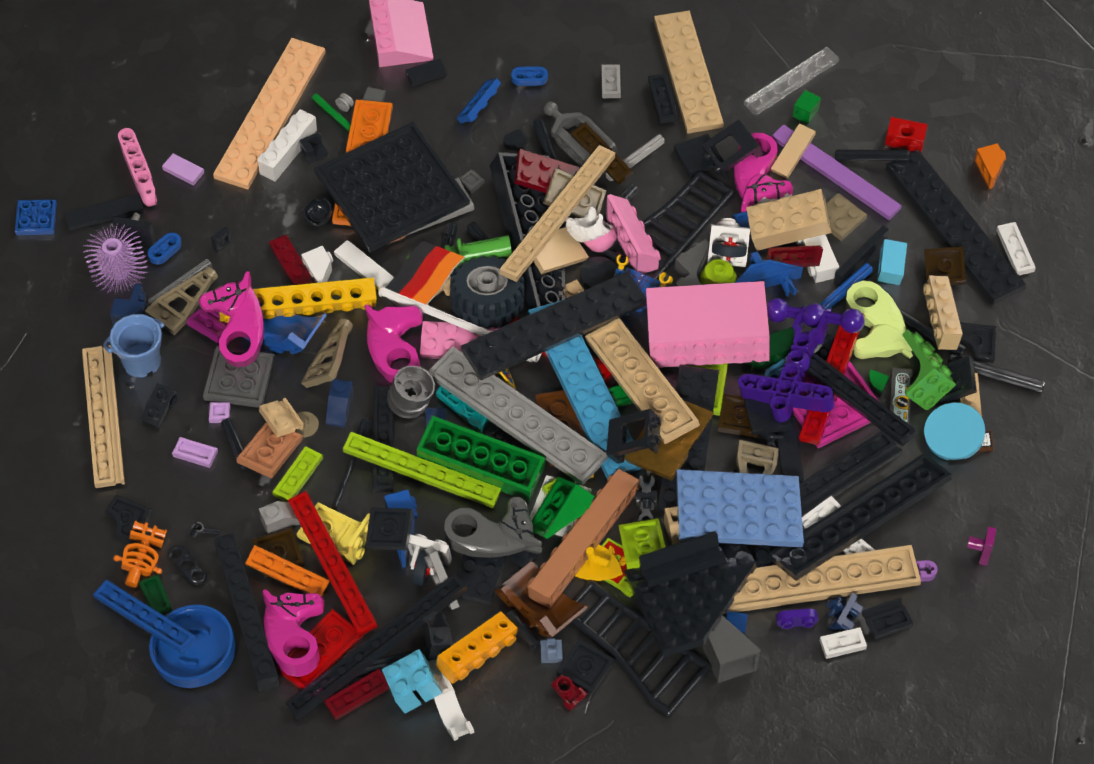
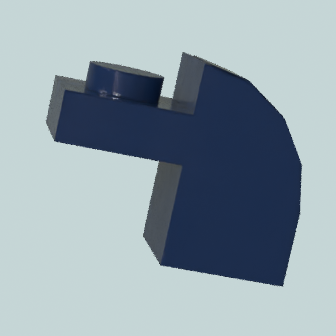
M134 284L130 300L114 299L110 313L113 325L125 316L132 314L146 315V293H144L142 285Z

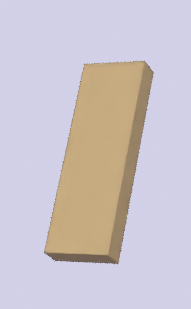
M799 123L771 167V171L788 179L816 135V131Z

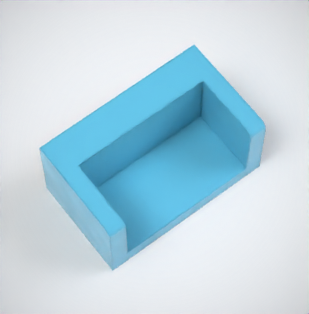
M884 239L880 249L878 282L900 285L904 276L907 243Z

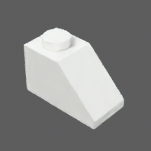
M320 246L301 254L302 262L314 282H327L332 272L331 262H333V258L330 252H326L324 247Z

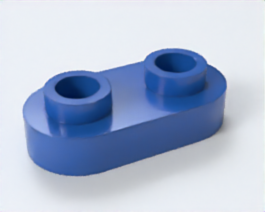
M517 67L511 72V80L517 86H540L548 81V71L543 67Z
M168 233L151 246L148 250L150 262L156 265L163 264L180 250L182 246L180 236L176 233Z

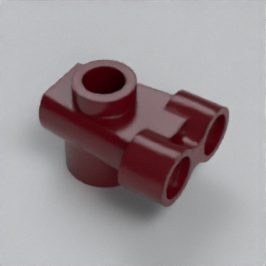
M562 674L551 684L564 701L563 705L569 711L573 710L588 695L582 687L578 688L569 677ZM562 685L567 686L568 690L562 691L560 690V687Z

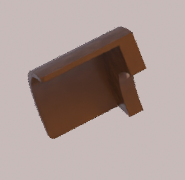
M529 562L494 591L510 610L515 609L522 616L521 619L525 623L527 622L531 629L535 626L539 629L540 635L553 637L584 612L588 605L576 602L564 593L558 597L550 609L529 598L527 585L532 577L535 578L539 573V568L535 563Z

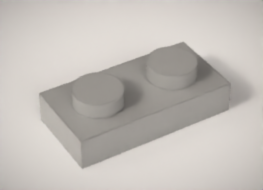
M601 65L602 98H621L620 65Z

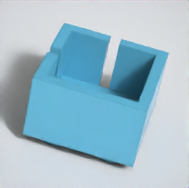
M420 649L382 669L395 702L404 713L422 705L413 691L416 690L425 702L442 694L432 668Z

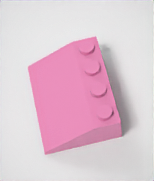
M369 0L379 67L433 61L423 2L414 0Z

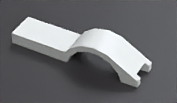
M437 660L428 661L442 691V694L433 699L448 733L454 741L460 736L474 733L470 721L466 720L461 711L450 681L436 668Z

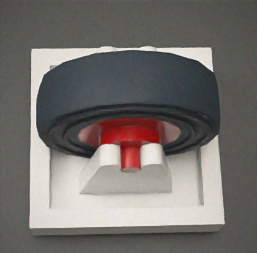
M711 224L707 263L712 260L722 259L729 262L731 266L746 267L750 228Z
M410 534L408 548L410 555H413L410 567L414 570V584L425 586L430 575H434L433 569H429L424 557L427 555L424 549L432 546L437 550L442 564L450 566L452 556L449 545L446 542L438 539L435 541L428 540L426 536L421 534H415V536Z

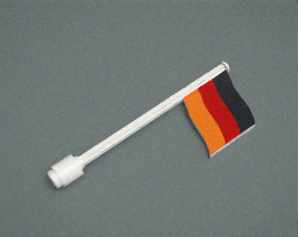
M422 241L411 252L403 267L386 287L382 286L379 289L378 294L380 297L385 296L407 306H416L426 314L478 335L484 336L492 332L427 305L442 289L457 265L466 257L426 241ZM541 354L534 356L526 361L538 362V360L541 357Z

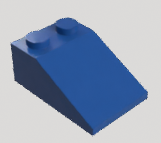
M408 490L385 495V508L412 509L413 518L410 534L413 535L415 519L418 518L414 496L410 497ZM409 548L408 550H397L402 568L407 565Z

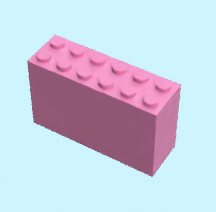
M764 281L646 288L650 358L658 368L679 367L680 365L701 366L752 362V360L756 362L769 361V326Z

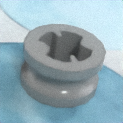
M342 93L340 98L335 100L336 105L345 112L354 105L352 98L345 93Z

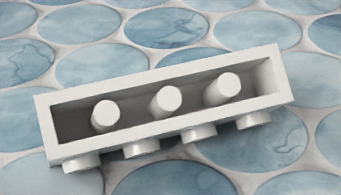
M300 109L296 115L294 114L290 118L289 123L280 130L277 138L272 140L267 150L258 157L261 175L276 182L301 151L299 140L316 133L317 124L315 116Z

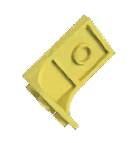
M317 502L315 508L342 559L354 565L365 553L370 513L366 515L362 522H359ZM301 527L297 532V538L310 544Z

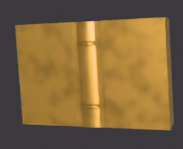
M684 401L699 420L700 426L667 444H664L660 439L657 454L647 448L628 453L624 459L632 465L672 481L676 476L677 469L680 470L684 464L690 448L695 440L699 438L714 412ZM645 426L636 440L643 438Z

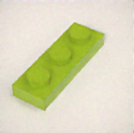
M305 446L273 490V496L288 502L289 499L298 495L323 460V455Z

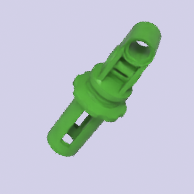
M509 235L467 244L461 243V239L457 238V245L445 246L446 250L466 257L455 269L459 268L464 262L468 263L472 258L479 259L481 256H485V258L495 256L496 259H508L512 254Z

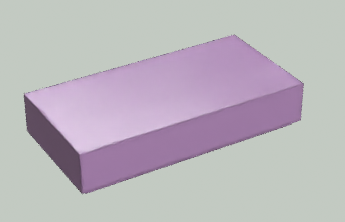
M174 153L162 166L164 171L193 186L204 174L203 168Z
M180 437L172 455L175 458L210 468L218 453V449Z

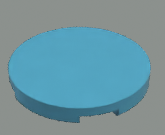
M963 403L944 404L935 409L927 418L924 427L925 440L929 449L942 459H967L973 456L983 445L985 424L981 415L969 405Z

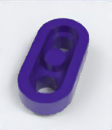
M815 609L786 610L776 614V622L783 629H791L796 626L809 628L818 622V614Z

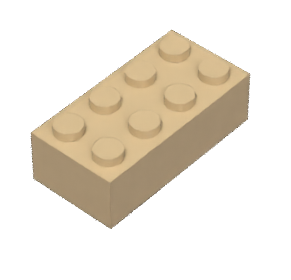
M821 189L746 207L751 237L757 251L832 233L826 201Z

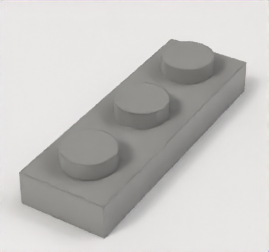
M431 546L424 549L427 555L424 559L428 568L433 569L434 575H432V579L436 587H438L448 577L437 550ZM457 599L449 605L451 610L460 607Z

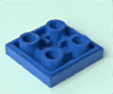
M56 199L18 200L15 234H54L57 209Z

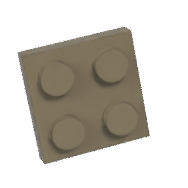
M839 193L826 203L831 234L841 241L867 218L866 213Z

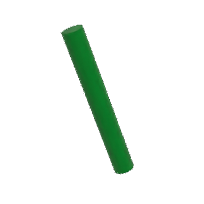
M317 93L314 94L312 99L350 132L351 123Z

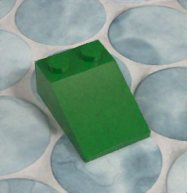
M558 477L531 521L533 533L548 539L582 516L590 508L595 496L578 484Z

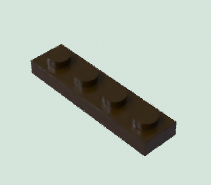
M586 122L571 133L572 137L590 155L599 145L613 151ZM616 153L614 160L605 170L618 185L633 175V171Z

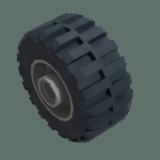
M481 256L479 259L472 258L468 263L464 262L451 277V308L458 318L479 327H484V329H490V327L494 326L498 328L502 324L507 325L511 322V319H516L523 310L525 303L524 277L521 276L515 282L501 275L500 268L507 261L506 259H496L495 256H490V258Z

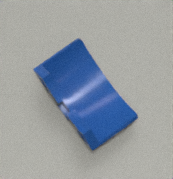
M324 313L317 317L299 315L292 317L275 316L272 319H265L263 317L264 339L262 344L269 346L270 351L283 354L284 351H290L291 354L299 353L305 348L326 317V314Z

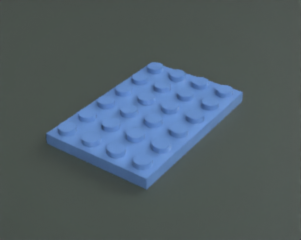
M677 469L676 489L679 541H687L716 531L718 543L803 547L799 476Z

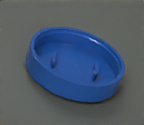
M205 605L184 606L165 616L194 634L197 638L184 655L151 635L149 651L158 673L170 684L182 688H196L214 682L227 671L236 653V638L229 621L221 612Z

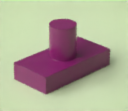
M988 527L985 539L969 536L967 548L981 551L979 560L981 565L987 566L997 528Z

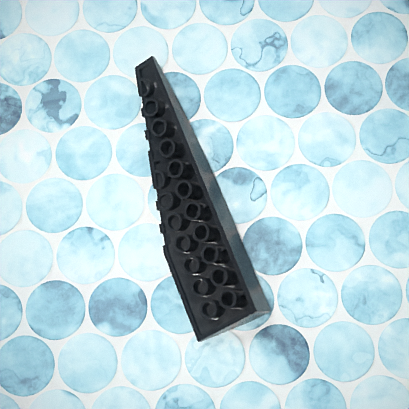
M498 152L489 166L507 236L509 235L513 253L550 206L543 203L546 193L514 184L517 154ZM565 221L559 229L564 228ZM533 261L522 274L524 277V293L529 309L565 299L563 291L565 289V267L541 274Z

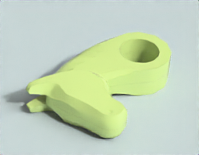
M860 281L853 284L847 291L846 310H860L865 317V326L871 328L867 336L856 341L853 349L855 357L859 359L890 357L898 353H902L909 359L913 357V350L902 336L906 331L903 317L892 297L874 282ZM867 297L872 299L875 304L871 307H861L856 304L855 300Z

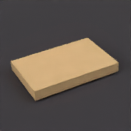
M564 227L557 230L534 259V263L540 273L544 274L586 261L588 255L580 242L576 241L569 234L567 228Z

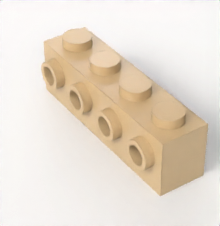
M929 276L927 283L923 286V293L937 348L957 350L963 333L948 276Z

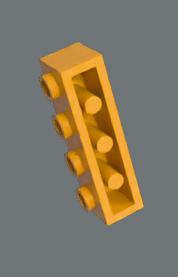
M500 611L439 654L436 668L452 684L458 680H463L470 671L479 669L487 659L497 656L505 646H511L516 641L518 628Z

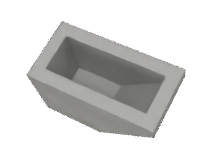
M277 501L259 508L261 522L267 535L300 525L289 502Z

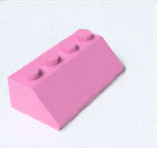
M611 194L607 195L606 219L610 225L615 227L617 239L625 255L628 256L633 270L642 274L657 270L661 260L660 254L657 249L654 250L650 235H646L643 222L638 220L635 207L631 206L627 199Z

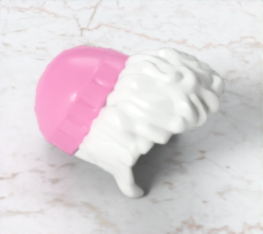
M592 206L584 218L572 219L568 217L565 220L569 234L576 241L584 242L592 251L604 252L612 247L616 241L617 233L615 227L603 221L602 214L597 216L596 209Z

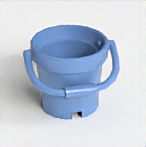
M144 314L125 316L114 324L110 331V336L103 344L104 349L108 353L113 352L119 356L122 366L129 375L146 377L147 373L151 371L153 373L156 372L161 364V328L164 327V323Z

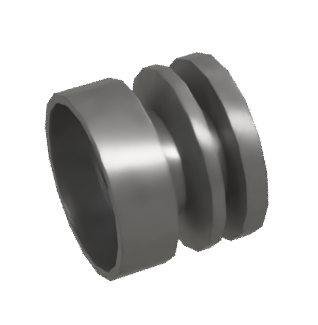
M405 366L400 369L395 375L387 393L389 408L393 413L403 418L411 419L422 415L435 390L433 377L428 371L418 366Z

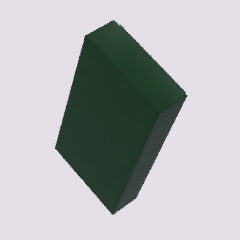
M158 574L139 581L148 606L162 615L173 611Z

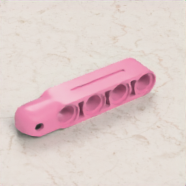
M124 128L119 131L118 139L136 189L144 205L147 207L157 205L152 176L136 135L132 129Z

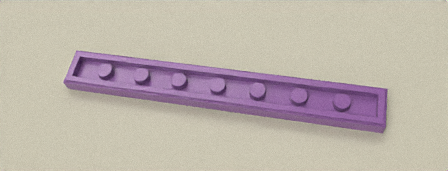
M783 125L772 135V138L784 148L794 131ZM812 143L809 144L802 155L801 160L887 220L890 221L901 210L902 205Z

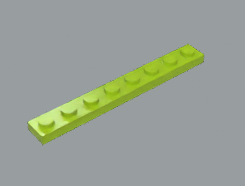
M350 432L343 447L344 453L493 509L501 493V488L353 432Z

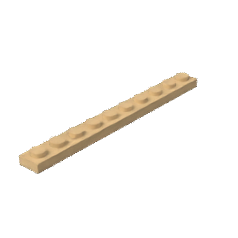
M600 145L595 149L500 268L501 275L515 282L518 281L614 160L615 152Z

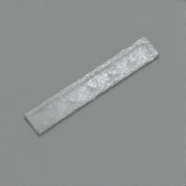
M825 47L745 99L744 105L755 115H758L839 62V57L828 47Z

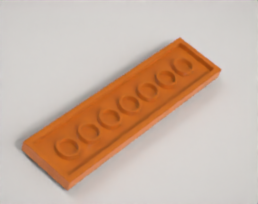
M356 100L345 153L388 133L393 103ZM335 203L332 223L351 226Z

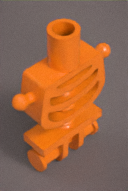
M135 520L129 539L141 543L128 544L124 548L123 557L119 555L113 557L114 561H122L121 569L129 571L125 581L127 586L136 588L141 575L150 577L153 571L157 574L162 573V569L156 567L158 554L149 545L162 549L167 533L166 529H159L156 525L152 529L148 527L149 523L142 524ZM146 531L152 533L151 536L145 535Z

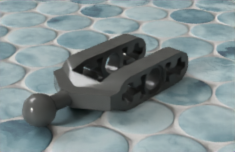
M552 101L544 105L543 110L545 114L556 119L551 135L555 138L557 144L580 167L583 166L591 155L567 132L568 129L575 125L578 128L586 122L617 153L615 143L586 115H583L581 112L561 114L558 111L557 104Z

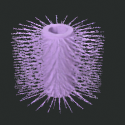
M116 231L115 235L110 239L106 232H104L107 237L105 239L107 240L105 242L103 240L102 244L99 242L98 244L101 246H91L90 244V247L100 248L96 250L89 249V251H95L98 254L95 253L84 257L98 256L93 260L86 261V263L98 261L96 264L89 265V268H92L94 265L100 266L97 269H91L90 273L102 270L96 275H91V277L104 274L101 278L94 280L97 282L108 276L102 282L104 283L110 278L105 287L111 283V280L113 282L111 286L115 285L116 280L117 287V282H121L122 279L127 286L126 280L129 277L133 280L131 276H128L129 274L134 275L130 272H137L138 274L140 271H135L134 269L147 268V266H134L147 262L146 260L134 262L137 259L146 257L144 255L138 258L134 257L136 254L144 253L142 250L138 253H133L135 249H141L143 246L130 248L136 243H141V241L128 244L133 239L138 238L133 237L129 241L124 242L130 236L128 235L122 240L127 231L121 235L119 240L118 237L116 238Z

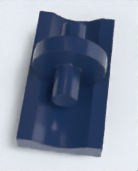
M851 593L850 597H846L844 600L841 597H837L836 600H828L826 607L830 610L828 615L834 616L828 627L830 630L835 631L839 629L847 631L853 628L855 622L847 618L848 613L856 618L863 609V606L855 601L858 597L856 594Z

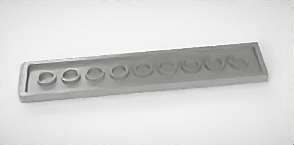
M452 347L428 371L437 384L532 451L545 457V460L582 486L608 459L604 451L495 375L480 380L464 354L455 347Z

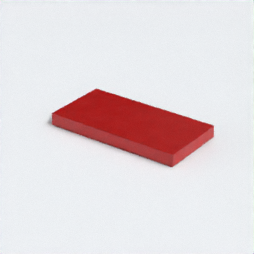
M333 609L309 632L316 638L320 656L316 669L308 675L295 677L284 673L278 665L275 666L276 671L300 690H303L337 664L364 637V635L359 637L354 625ZM296 648L290 651L287 656L293 659L301 658L308 653V650Z

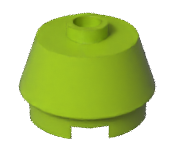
M722 259L710 261L699 275L701 285L735 283L738 280L731 264Z

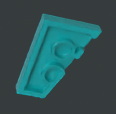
M439 386L436 396L474 429L482 433L489 420L445 388Z

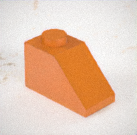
M998 143L978 148L974 159L989 189L993 188L1006 160L1005 152L1001 150Z

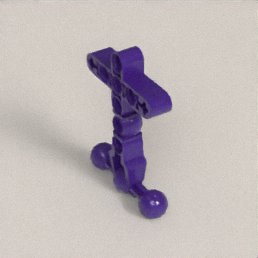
M780 298L768 301L766 304L767 316L770 321L777 323L786 320L787 317L795 318L792 325L794 345L791 346L792 351L786 356L785 367L782 369L779 379L752 374L742 375L738 379L742 398L770 404L773 418L777 422L787 421L791 417L793 408L819 412L833 410L835 400L832 389L824 385L802 382L805 376L804 372L810 367L811 356L815 348L825 340L828 323L841 325L844 331L848 333H857L865 325L864 315L857 309H848L843 314L833 313L831 308L825 310L822 305L817 303L797 308L790 307L785 300ZM804 324H806L809 327L816 328L811 329L810 332H802Z

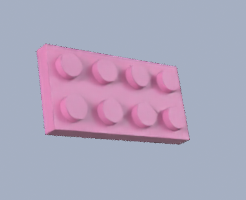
M423 321L420 358L441 359L452 347L462 352L460 350L461 345L481 337V335L449 322ZM494 326L490 327V329L487 330L493 332L501 327L495 328Z

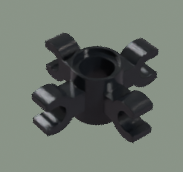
M643 474L639 476V483L642 489L636 490V508L642 511L638 515V522L642 521L644 516H648L649 520L654 519L652 512H650V510L657 508V490L651 489L655 482L653 474H651L649 482L643 481Z

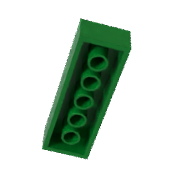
M432 416L417 447V457L501 488L502 492L515 497H521L530 502L545 469V457L435 416Z

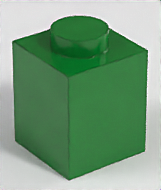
M804 90L794 104L793 117L809 124L820 109L821 97Z

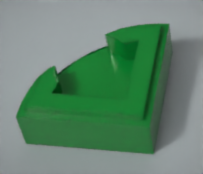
M870 370V384L876 393L882 395L889 376Z

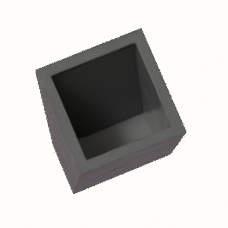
M721 616V621L715 630L710 632L707 642L702 646L718 683L756 671L760 656L759 648L724 616Z

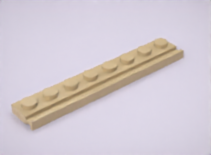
M102 346L82 349L94 485L95 488L115 486L118 483L125 484L112 353H108Z

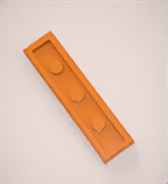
M254 545L245 565L306 594L315 593L322 597L330 580Z

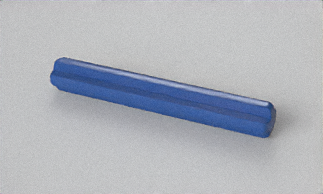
M864 263L819 304L825 310L835 306L847 295V291L853 284L863 281L872 273V266Z

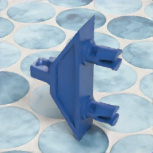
M757 251L750 254L751 264L735 282L764 281L765 288L781 284L785 295L789 297V292L792 295L797 293L792 280L802 277L803 267L773 260L762 261Z

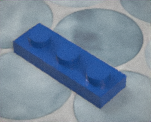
M497 78L485 81L457 116V120L460 123L474 121L478 116L477 113L488 104L489 98L497 93V88L501 84Z

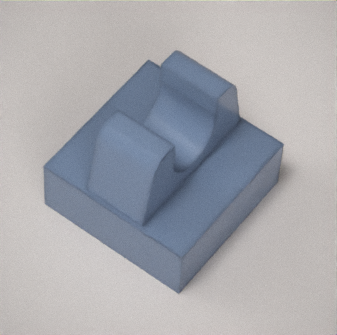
M548 638L547 640L540 641L541 663L563 662L562 640Z

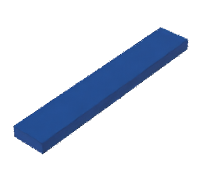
M107 579L93 594L95 599L183 655L197 640L194 634Z

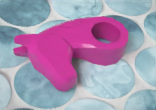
M368 304L365 305V311L369 319L367 344L374 365L383 377L392 384L395 375L400 369H392L390 366L399 358L409 359L410 363L407 366L421 367L416 349L400 338L408 329L422 324L423 314L421 309L416 306H387L376 311Z

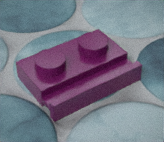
M199 309L187 318L188 326L217 343L228 324L224 321L220 322L219 313L216 311L204 312L202 309Z

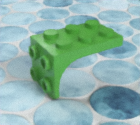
M907 329L902 336L919 359L920 372L916 381L905 391V395L923 409L929 410L956 383L950 376L952 374L950 369L942 364L943 359L937 353H934L935 347L929 341L924 342V339L917 332L913 334Z

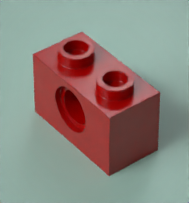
M891 117L885 146L905 149L911 152L919 150L922 153L928 124Z

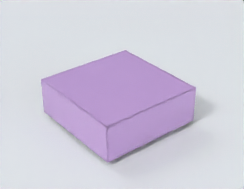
M210 402L209 423H221L222 420L230 418V402Z

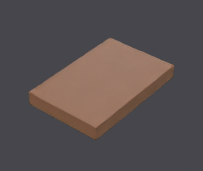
M266 422L237 457V463L272 479L301 443L303 435L293 432L276 437Z

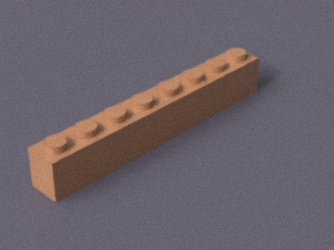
M620 469L614 475L611 474L605 487L599 489L590 508L585 511L581 518L576 519L572 530L564 535L560 546L553 549L547 563L544 562L537 576L530 579L527 585L529 598L549 609L552 607L588 559L586 549L593 547L595 550L635 497L636 490L639 489V479Z

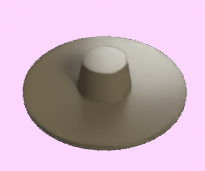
M310 412L297 413L304 425L303 430L296 429L295 432L303 435V438L315 434L319 427L317 417Z

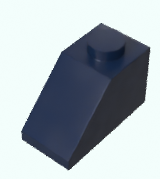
M333 380L328 397L326 425L346 427L354 397L353 382Z

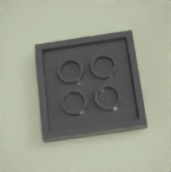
M216 346L203 399L259 408L264 403L275 360L274 354L259 352L257 359L250 365L235 367L226 362L221 355L220 348ZM228 348L229 352L234 355H242L248 351Z

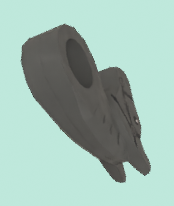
M514 497L508 501L507 513L498 524L471 508H459L451 512L445 519V540L449 547L458 553L472 557L490 558L507 556L521 551L538 554L542 552V542L534 538L533 525L527 504L521 497ZM464 524L472 525L476 528L474 534L467 537L458 536L453 531L456 527Z

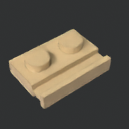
M283 398V401L280 402L277 400L260 405L259 412L276 437L293 433L296 429L303 430L304 423L286 398Z

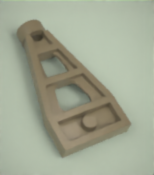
M207 267L158 297L145 310V314L164 323L163 328L175 335L187 323V318L196 310L199 305L200 296L206 293L211 284L218 279L217 273L212 268ZM192 285L200 288L194 297L184 292ZM178 297L187 301V305L182 312H177L168 304Z
M339 319L336 327H334L314 358L301 383L306 388L318 386L328 381L331 382L336 378L337 371L341 365L347 336L353 328V324L349 320ZM333 356L332 361L322 364L325 358Z
M739 440L736 453L737 473H748L747 463L763 466V474L772 475L777 465L779 448Z

